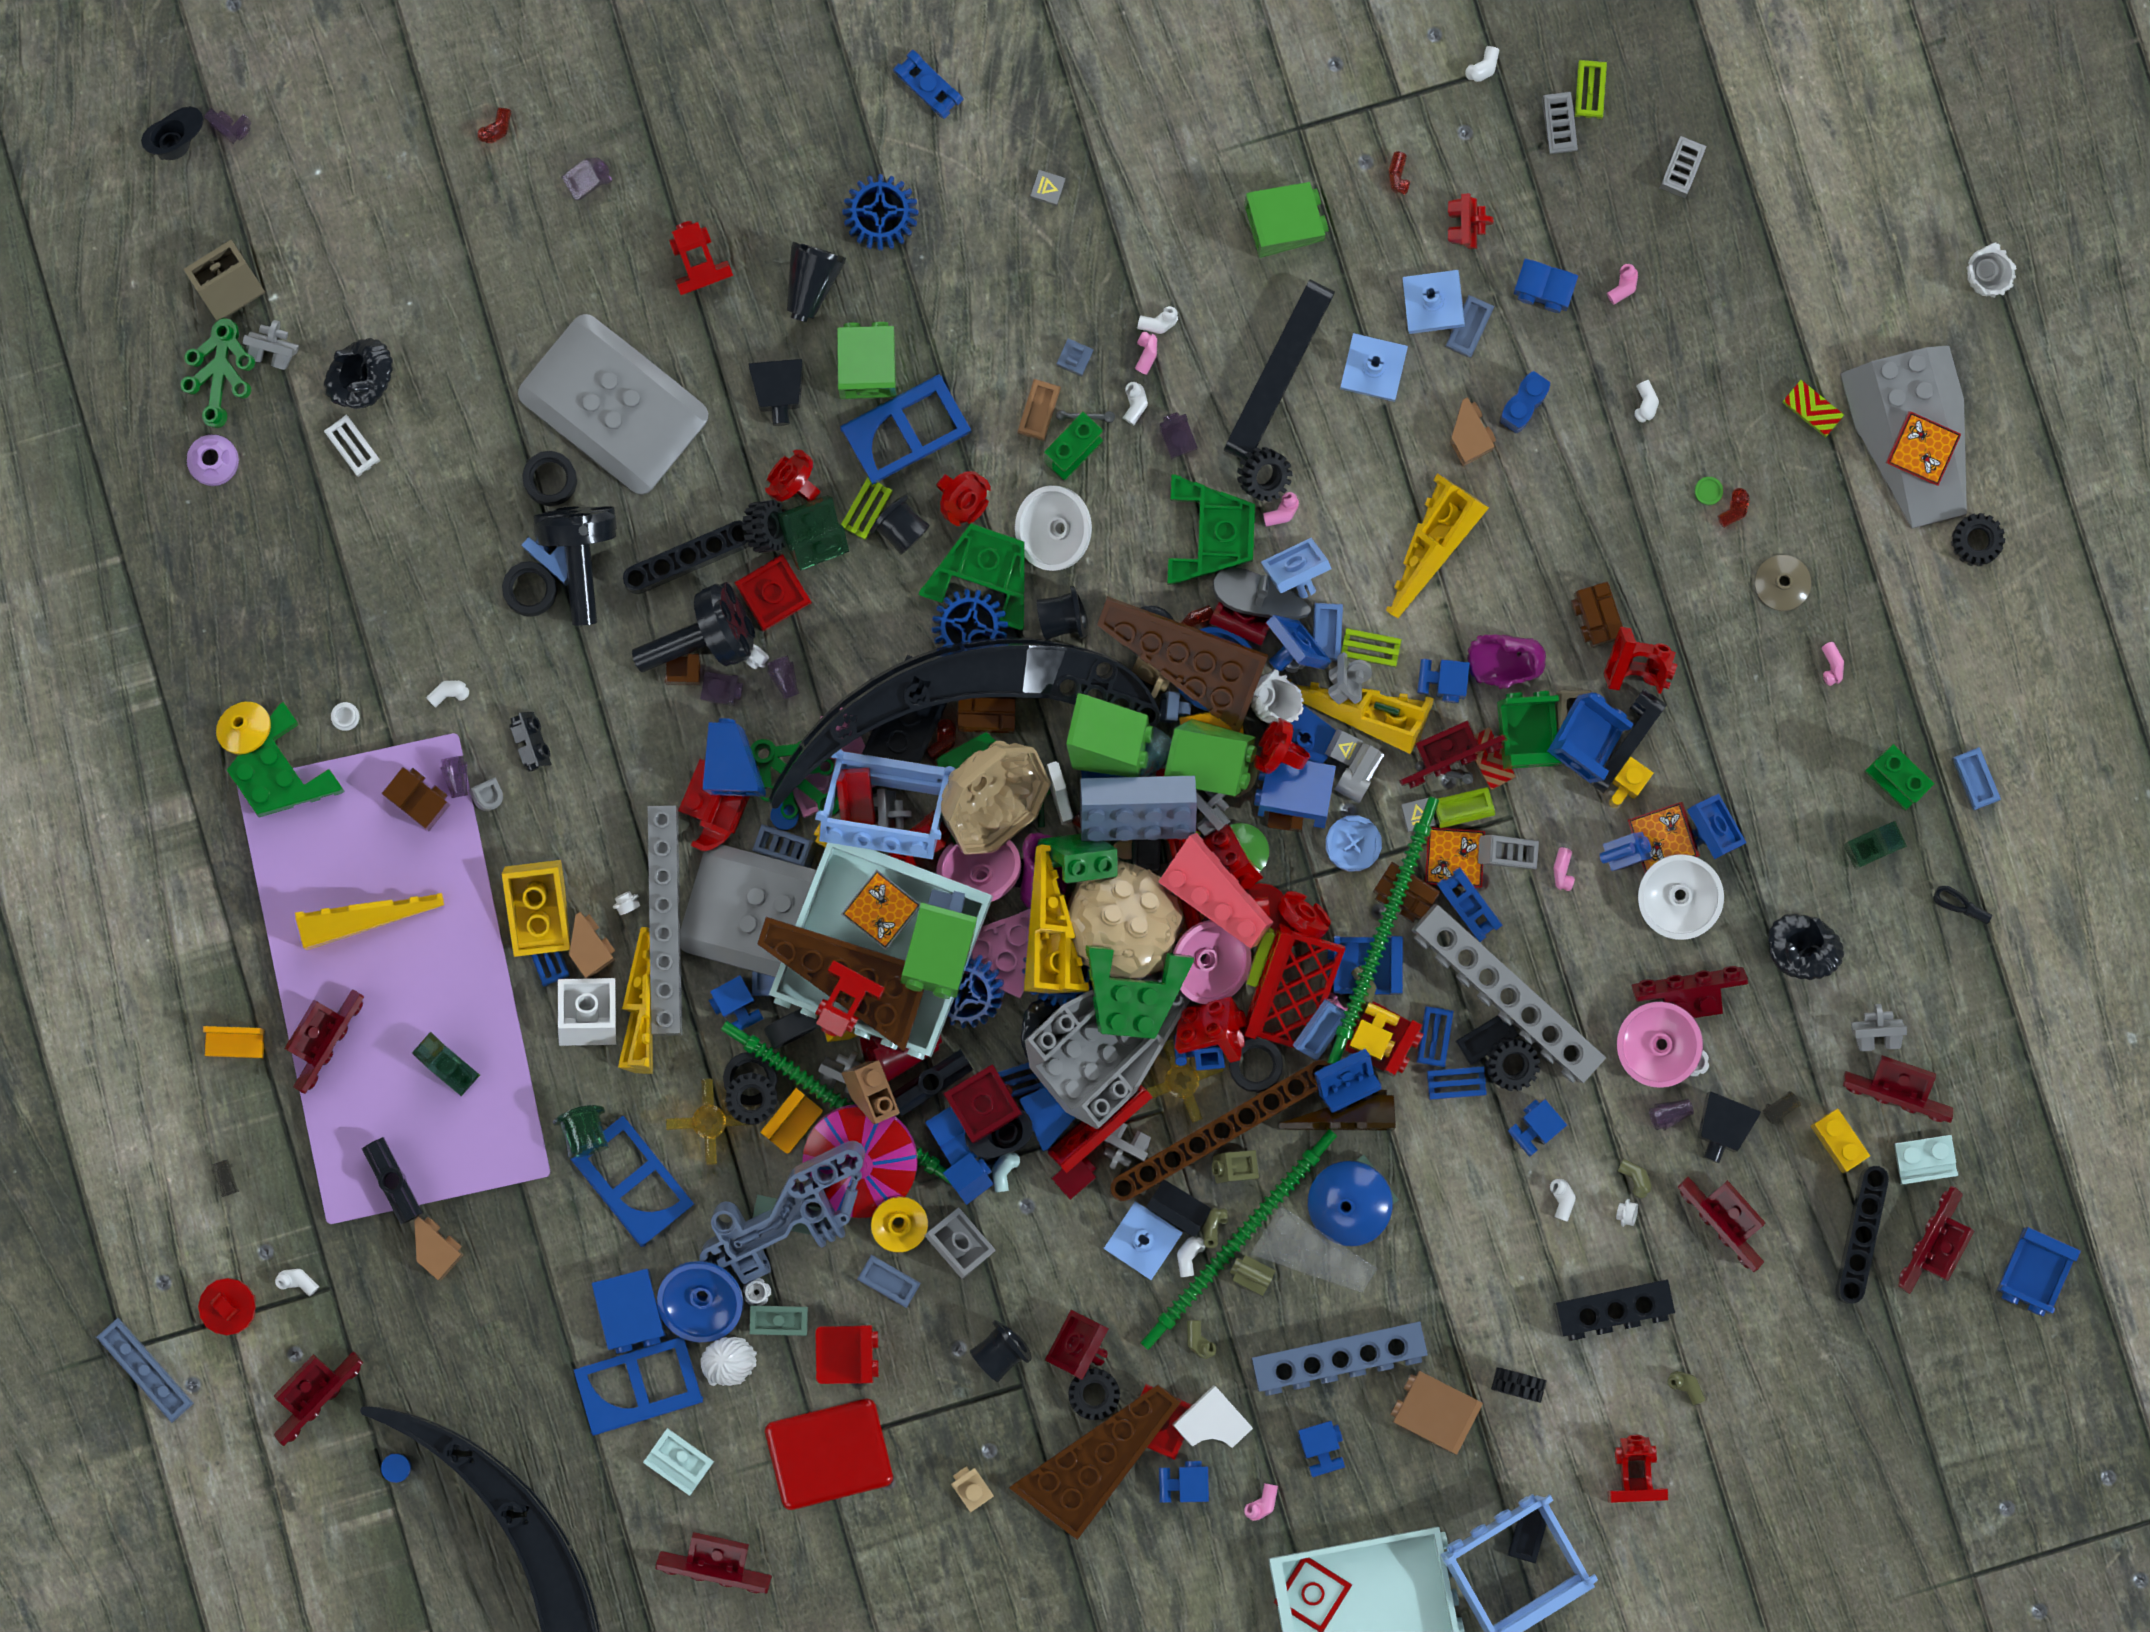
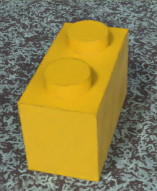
M1838 1108L1810 1125L1842 1173L1848 1172L1870 1157V1154Z

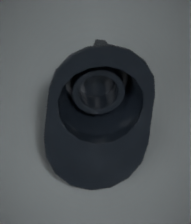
M191 106L182 107L146 129L141 139L142 147L148 153L158 155L161 160L181 158L189 150L191 140L202 128L204 121L202 113L197 108Z
M1019 1108L1022 1115L975 1143L971 1142L965 1132V1140L969 1150L976 1156L987 1159L1021 1149L1031 1139L1033 1132L1032 1121L1029 1115Z

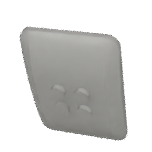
M588 314L580 315L573 320L518 389L519 400L524 406L628 489L639 495L649 493L706 425L709 416L707 408L703 403L599 320Z
M721 844L712 850L704 851L680 929V948L692 955L776 977L781 961L757 944L765 918L769 917L795 926L817 870Z

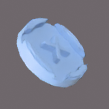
M1359 815L1346 816L1337 820L1330 827L1325 839L1326 852L1330 861L1339 869L1347 872H1360L1369 868L1378 859L1382 849L1381 835L1377 827L1369 819Z

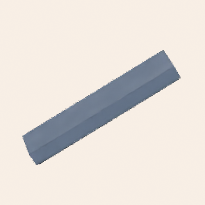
M117 1318L96 1337L171 1423L194 1404L120 1318Z

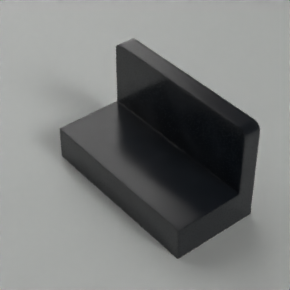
M1166 1180L1161 1182L1146 1207L1154 1214L1194 1238L1211 1210L1209 1206Z

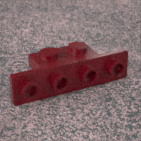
M1469 721L1462 722L1415 743L1426 769L1399 780L1401 786L1409 785L1410 789L1426 782L1424 779L1426 776L1433 773L1436 777L1442 776L1452 771L1450 766L1461 762V765L1464 766L1477 760L1476 754L1486 750L1488 754L1504 748L1502 743L1507 741L1506 735H1500L1479 745Z
M1728 966L1723 970L1711 972L1703 970L1686 976L1672 975L1667 979L1655 981L1646 979L1631 986L1637 1002L1663 998V1002L1680 1006L1693 1018L1723 1014L1721 989L1747 985L1748 977L1743 967Z
M352 989L338 1013L313 1000L284 1048L307 1062L293 1086L295 1089L306 1094L308 1090L315 1086L318 1081L317 1074L322 1066L328 1064L331 1060L333 1048L337 1041H341L344 1038L351 1018L360 1012L363 1006L362 1000L364 995Z
M1882 1055L1872 1080L1845 1071L1843 1075V1086L1851 1093L1857 1095L1864 1093L1872 1096L1880 1103L1899 1105L1909 1113L1919 1112L1928 1115L1931 1120L1936 1122L1946 1121L1951 1123L1953 1119L1952 1107L1928 1099L1936 1079V1073Z
M1686 1177L1678 1186L1682 1198L1687 1203L1693 1204L1699 1211V1215L1704 1223L1712 1226L1719 1233L1718 1236L1721 1242L1736 1252L1739 1262L1745 1268H1750L1752 1272H1756L1764 1261L1746 1240L1765 1225V1221L1728 1180L1706 1197L1689 1177Z
M1950 1186L1949 1190L1942 1194L1939 1200L1940 1207L1935 1216L1928 1220L1925 1228L1926 1233L1922 1241H1919L1912 1251L1913 1258L1911 1262L1900 1273L1898 1287L1908 1294H1911L1923 1270L1949 1281L1975 1232L1972 1228L1951 1219L1963 1196L1954 1186Z
M354 1351L335 1371H332L313 1354L274 1395L275 1399L292 1413L289 1419L274 1433L277 1441L282 1446L294 1441L300 1434L301 1428L308 1421L314 1420L319 1415L321 1407L328 1400L334 1399L339 1394L341 1386L348 1379H353L359 1373L363 1361Z
M693 1532L688 1557L660 1551L655 1566L656 1570L663 1571L668 1575L679 1574L691 1577L696 1581L706 1580L719 1583L723 1587H738L756 1594L768 1593L772 1576L769 1574L745 1569L749 1544Z

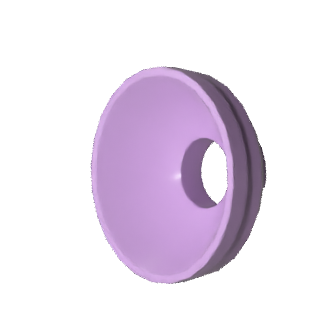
M211 434L198 438L191 445L187 453V466L191 475L204 485L218 486L224 484L234 476L238 468L239 457L236 448L228 439L219 435ZM215 450L218 453V461L214 465L209 466L203 463L202 456L205 451Z

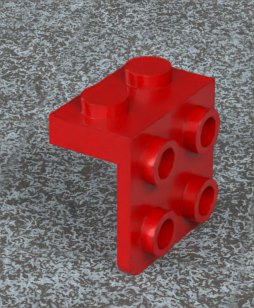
M1226 824L1221 830H1216L1203 838L1205 845L1211 852L1215 853L1222 865L1230 874H1233L1244 890L1251 888L1263 878L1259 869L1247 857L1230 825Z
M1231 996L1214 1000L1207 1004L1185 1008L1177 1025L1176 1051L1182 1054L1218 1044L1230 1063L1241 1060V1051L1245 1044L1243 1037L1244 1027L1247 1025L1245 1013L1243 1010H1239Z
M1374 1001L1372 1002V1004L1377 1005V1006H1379V1007H1381V1008H1383V1009H1385V1010H1388V1011H1390V1012L1396 1014L1395 1012H1393V1011L1387 1009L1386 1007H1384V1006H1382V1005H1380V1004H1378V1003H1376V1002H1374ZM1363 1013L1354 1029V1034L1361 1020L1372 1024L1375 1017ZM1400 1016L1396 1027L1385 1022L1382 1029L1393 1033L1390 1040L1394 1041L1395 1044L1389 1057L1383 1056L1380 1061L1371 1058L1372 1066L1392 1077L1396 1075L1397 1071L1402 1074L1410 1061V1058L1406 1057L1410 1047L1412 1046L1416 1049L1424 1035L1420 1032L1422 1025L1414 1020L1409 1021ZM1348 1040L1345 1047L1346 1051L1350 1054L1357 1053L1358 1051L1349 1048L1351 1040Z
M872 1325L818 1327L816 1329V1381L819 1384L874 1383V1377H879V1360H873V1348H878V1331H873Z

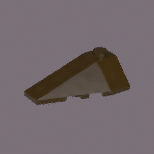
M1379 1090L1335 1112H1331L1327 1107L1278 1124V1130L1392 1131L1396 1128L1394 1095H1387V1090Z

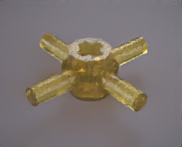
M1172 1039L1165 1042L1163 1049L1171 1069L1166 1074L1165 1082L1146 1090L1153 1098L1166 1093H1170L1177 1098H1183L1192 1123L1203 1119L1193 1095L1198 1089L1199 1081L1221 1073L1224 1069L1196 1071L1193 1067L1186 1064L1178 1066L1175 1063L1174 1043ZM1182 1074L1183 1077L1190 1078V1082H1187V1088L1182 1089L1181 1085L1176 1086L1174 1084V1081L1178 1079L1176 1075Z
M701 1079L703 1106L695 1111L693 1117L666 1119V1129H694L697 1135L704 1138L706 1165H716V1137L723 1133L725 1127L745 1126L748 1124L739 1122L732 1115H725L719 1107L715 1106L713 1079ZM708 1114H712V1118L717 1119V1123L712 1124V1129L707 1130L706 1125H702V1120H705Z

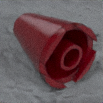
M941 1034L933 1053L939 1050V1044L942 1043ZM871 1035L870 1040L864 1037L860 1038L865 1062L879 1060L887 1082L922 1061L919 1058L908 1055V1048L903 1051L897 1047L895 1050L880 1044L882 1038Z

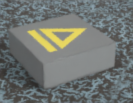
M1039 170L1030 198L1057 206L1066 178Z
M1337 728L1325 754L1351 766L1363 741Z
M1428 798L1401 804L1408 832L1413 831L1416 822L1419 823ZM1434 816L1430 827L1436 826Z

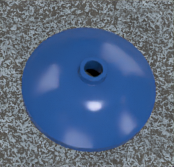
M1341 1161L1325 1168L1313 1181L1308 1194V1211L1314 1226L1326 1239L1343 1246H1359L1374 1240L1385 1230L1393 1211V1197L1387 1181L1375 1168L1359 1161ZM1347 1201L1351 1204L1350 1211L1343 1209V1202Z
M693 1261L675 1267L665 1276L658 1290L657 1307L665 1325L679 1337L693 1342H711L726 1336L737 1325L742 1314L743 1296L737 1281L725 1269L713 1263ZM705 1291L707 1296L703 1297L698 1292Z

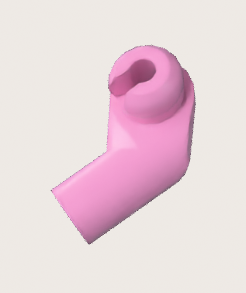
M1625 264L1621 267L1619 286L1607 292V296L1613 305L1633 294L1636 290L1638 272L1632 264Z
M1142 332L1138 339V345L1145 347L1135 369L1147 375L1157 356V338L1154 334L1150 335L1148 332Z
M1292 492L1285 493L1277 510L1263 513L1265 527L1292 520L1299 506L1296 494Z
M1563 847L1558 849L1553 867L1555 886L1559 890L1571 891L1575 879L1573 876H1567L1566 873L1572 851Z

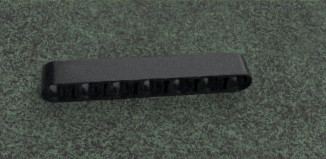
M1311 279L1308 281L1224 447V451L1245 461L1248 460L1245 454L1248 452L1254 454L1253 449L1257 448L1335 291Z

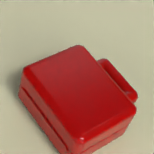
M865 1398L773 1421L765 1427V1436L781 1502L788 1510H795L883 1488L890 1485L893 1481V1473L877 1407L871 1399Z

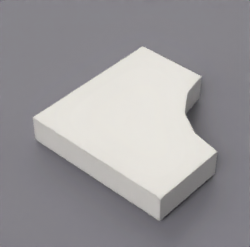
M1056 761L1047 764L1045 771L1050 779V790L1061 824L1063 825L1072 821L1073 814L1059 763Z
M1214 1385L1172 1424L1191 1446L1203 1440L1216 1439L1223 1441L1233 1448L1253 1429Z

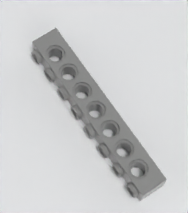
M648 806L651 1034L653 1036L682 1035L677 806Z
M1433 905L1411 929L1416 934L1413 939L1425 950L1430 947L1437 953L1434 958L1446 969L1451 966L1458 972L1456 978L1464 986L1469 988L1472 985L1479 992L1477 997L1485 1005L1490 1007L1493 1004L1500 1011L1498 1016L1506 1024L1511 1026L1514 1023L1521 1030L1519 1035L1527 1043L1532 1045L1535 1042L1542 1049L1540 1054L1551 1064L1556 1061L1563 1068L1561 1073L1570 1082L1574 1083L1577 1080L1580 1083H1584L1606 1059L1599 1050L1439 905ZM1443 930L1450 935V942L1445 947L1440 946L1437 942V936ZM1462 950H1467L1471 954V961L1466 966L1461 965L1458 961V955ZM1484 969H1488L1492 973V980L1487 985H1483L1479 980V974ZM1505 988H1509L1513 993V999L1508 1004H1504L1500 999L1501 991ZM1526 1007H1530L1534 1012V1018L1529 1023H1525L1521 1017V1013ZM1547 1026H1551L1555 1031V1037L1550 1042H1546L1542 1036V1032ZM1568 1045H1572L1576 1050V1056L1571 1061H1567L1563 1055V1051Z

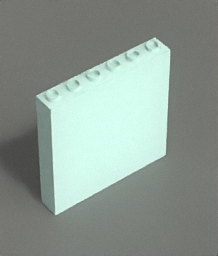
M827 843L795 926L906 961L919 910L887 950L841 915L877 869L920 904L921 902L928 904L931 891L934 889L953 894L954 891L965 893L962 913L977 917L975 934L967 959L968 963L991 904L992 895L875 850ZM782 962L769 993L770 996L775 997L773 1003L788 1009L791 1004L802 1007L800 1013L814 1019L817 1018L815 1012L823 999L828 1001L830 998ZM924 990L906 1046L909 1049L908 1055L921 1060L924 1059L925 1055L932 1057L954 1000L953 997L942 999L935 996L934 992ZM835 1001L834 1007L848 1013L847 1009ZM858 1019L853 1034L869 1040L871 1035L882 1038L880 1044L895 1050L898 1046L861 1019Z
M1432 1527L1268 1558L1282 1632H1318L1293 1616L1291 1608L1321 1625L1345 1587L1305 1562L1287 1591L1286 1582L1300 1559L1309 1557L1352 1584L1324 1632H1464L1462 1617H1456L1454 1607L1459 1606L1457 1590L1451 1589L1449 1578L1453 1576L1440 1555L1444 1553V1549L1448 1546L1446 1533L1440 1532L1439 1527ZM1310 1582L1318 1583L1324 1589V1599L1318 1605H1308L1302 1599V1589ZM1315 1585L1308 1586L1304 1593L1306 1600L1309 1602H1317L1322 1594L1320 1588Z

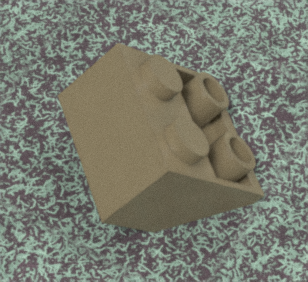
M232 239L183 269L216 321L228 317L266 293Z

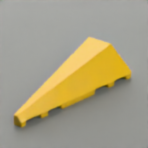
M1438 473L1434 478L1437 485L1432 498L1427 497L1425 503L1428 509L1422 524H1417L1403 564L1406 568L1401 581L1397 580L1394 586L1397 593L1391 607L1387 606L1386 611L1396 618L1401 616L1489 509L1488 506Z
M1311 682L1310 686L1296 685L1301 690V698L1304 700L1302 703L1409 754L1415 748V743L1419 742L1434 701L1432 697H1425L1424 701L1408 699V694L1400 693L1398 697L1384 696L1380 694L1379 690L1362 688V700L1354 704L1348 699L1339 705L1329 696V689L1319 688V683ZM1375 702L1398 708L1400 713L1396 716L1375 709Z
M1049 845L1036 846L1024 991L1047 994L1088 992L1089 984L1084 981L1081 970L1083 965L1082 959L1077 956L1073 942L1075 934L1064 895L1060 894L1056 880L1059 876L1057 870L1053 869L1049 855L1051 848Z
M438 893L423 897H409V899L399 901L385 900L332 909L324 908L320 909V911L308 913L303 911L295 912V918L303 948L308 951L444 906L443 894Z
M648 927L640 928L622 1010L630 1012V1017L618 1068L641 1074H653L650 928Z

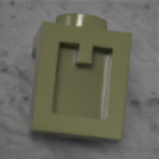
M1256 1150L1213 1155L1212 1173L1216 1184L1259 1179Z

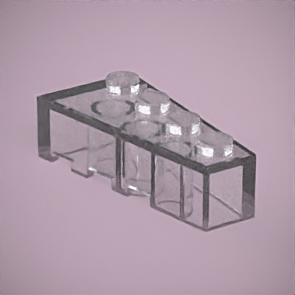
M1282 1206L1279 1207L1249 1254L1250 1256L1358 1293L1364 1291L1378 1269Z

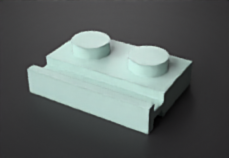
M1952 1135L1894 1144L1900 1185L1958 1176Z
M667 1428L643 1463L690 1496L715 1461Z

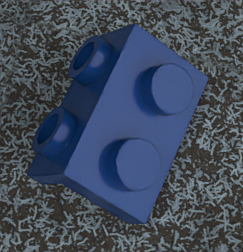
M1366 1049L1351 1054L1315 1072L1319 1095L1331 1112L1342 1109L1382 1089L1381 1083L1374 1075L1371 1056Z

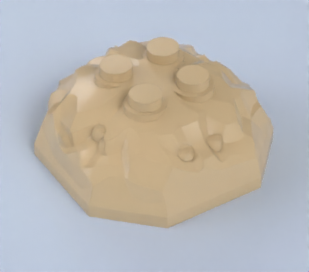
M995 741L988 749L975 752L959 768L950 773L948 783L942 793L941 813L947 829L952 834L962 853L965 855L994 853L1037 818L1051 785L1037 751L1033 747L1017 743L1009 745L1004 741Z
M1117 860L1118 875L1116 877L1077 882L1067 905L1075 934L1073 942L1077 956L1081 957L1084 965L1090 967L1089 959L1086 956V945L1110 947L1114 950L1110 976L1139 980L1164 971L1166 953H1172L1185 917L1178 904L1177 896L1158 882L1161 877L1152 873L1150 869L1146 870L1135 864Z

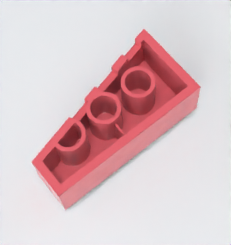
M1198 833L1188 837L1158 881L1249 948L1257 946L1273 924V921L1251 895L1247 894L1240 886L1239 881L1233 874H1230L1222 865L1215 853L1211 852Z

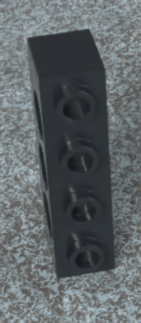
M1668 1279L1554 1303L1560 1336H1568L1569 1341L1586 1338L1585 1332L1596 1330L1597 1335L1614 1332L1612 1326L1624 1324L1625 1329L1642 1326L1640 1320L1652 1318V1323L1668 1321L1669 1314L1675 1313ZM1640 1297H1645L1650 1302V1309L1646 1313H1640L1636 1309L1635 1304ZM1611 1303H1618L1622 1307L1620 1318L1612 1319L1608 1315L1607 1310ZM1585 1308L1590 1309L1594 1313V1321L1590 1325H1584L1579 1318L1580 1312Z

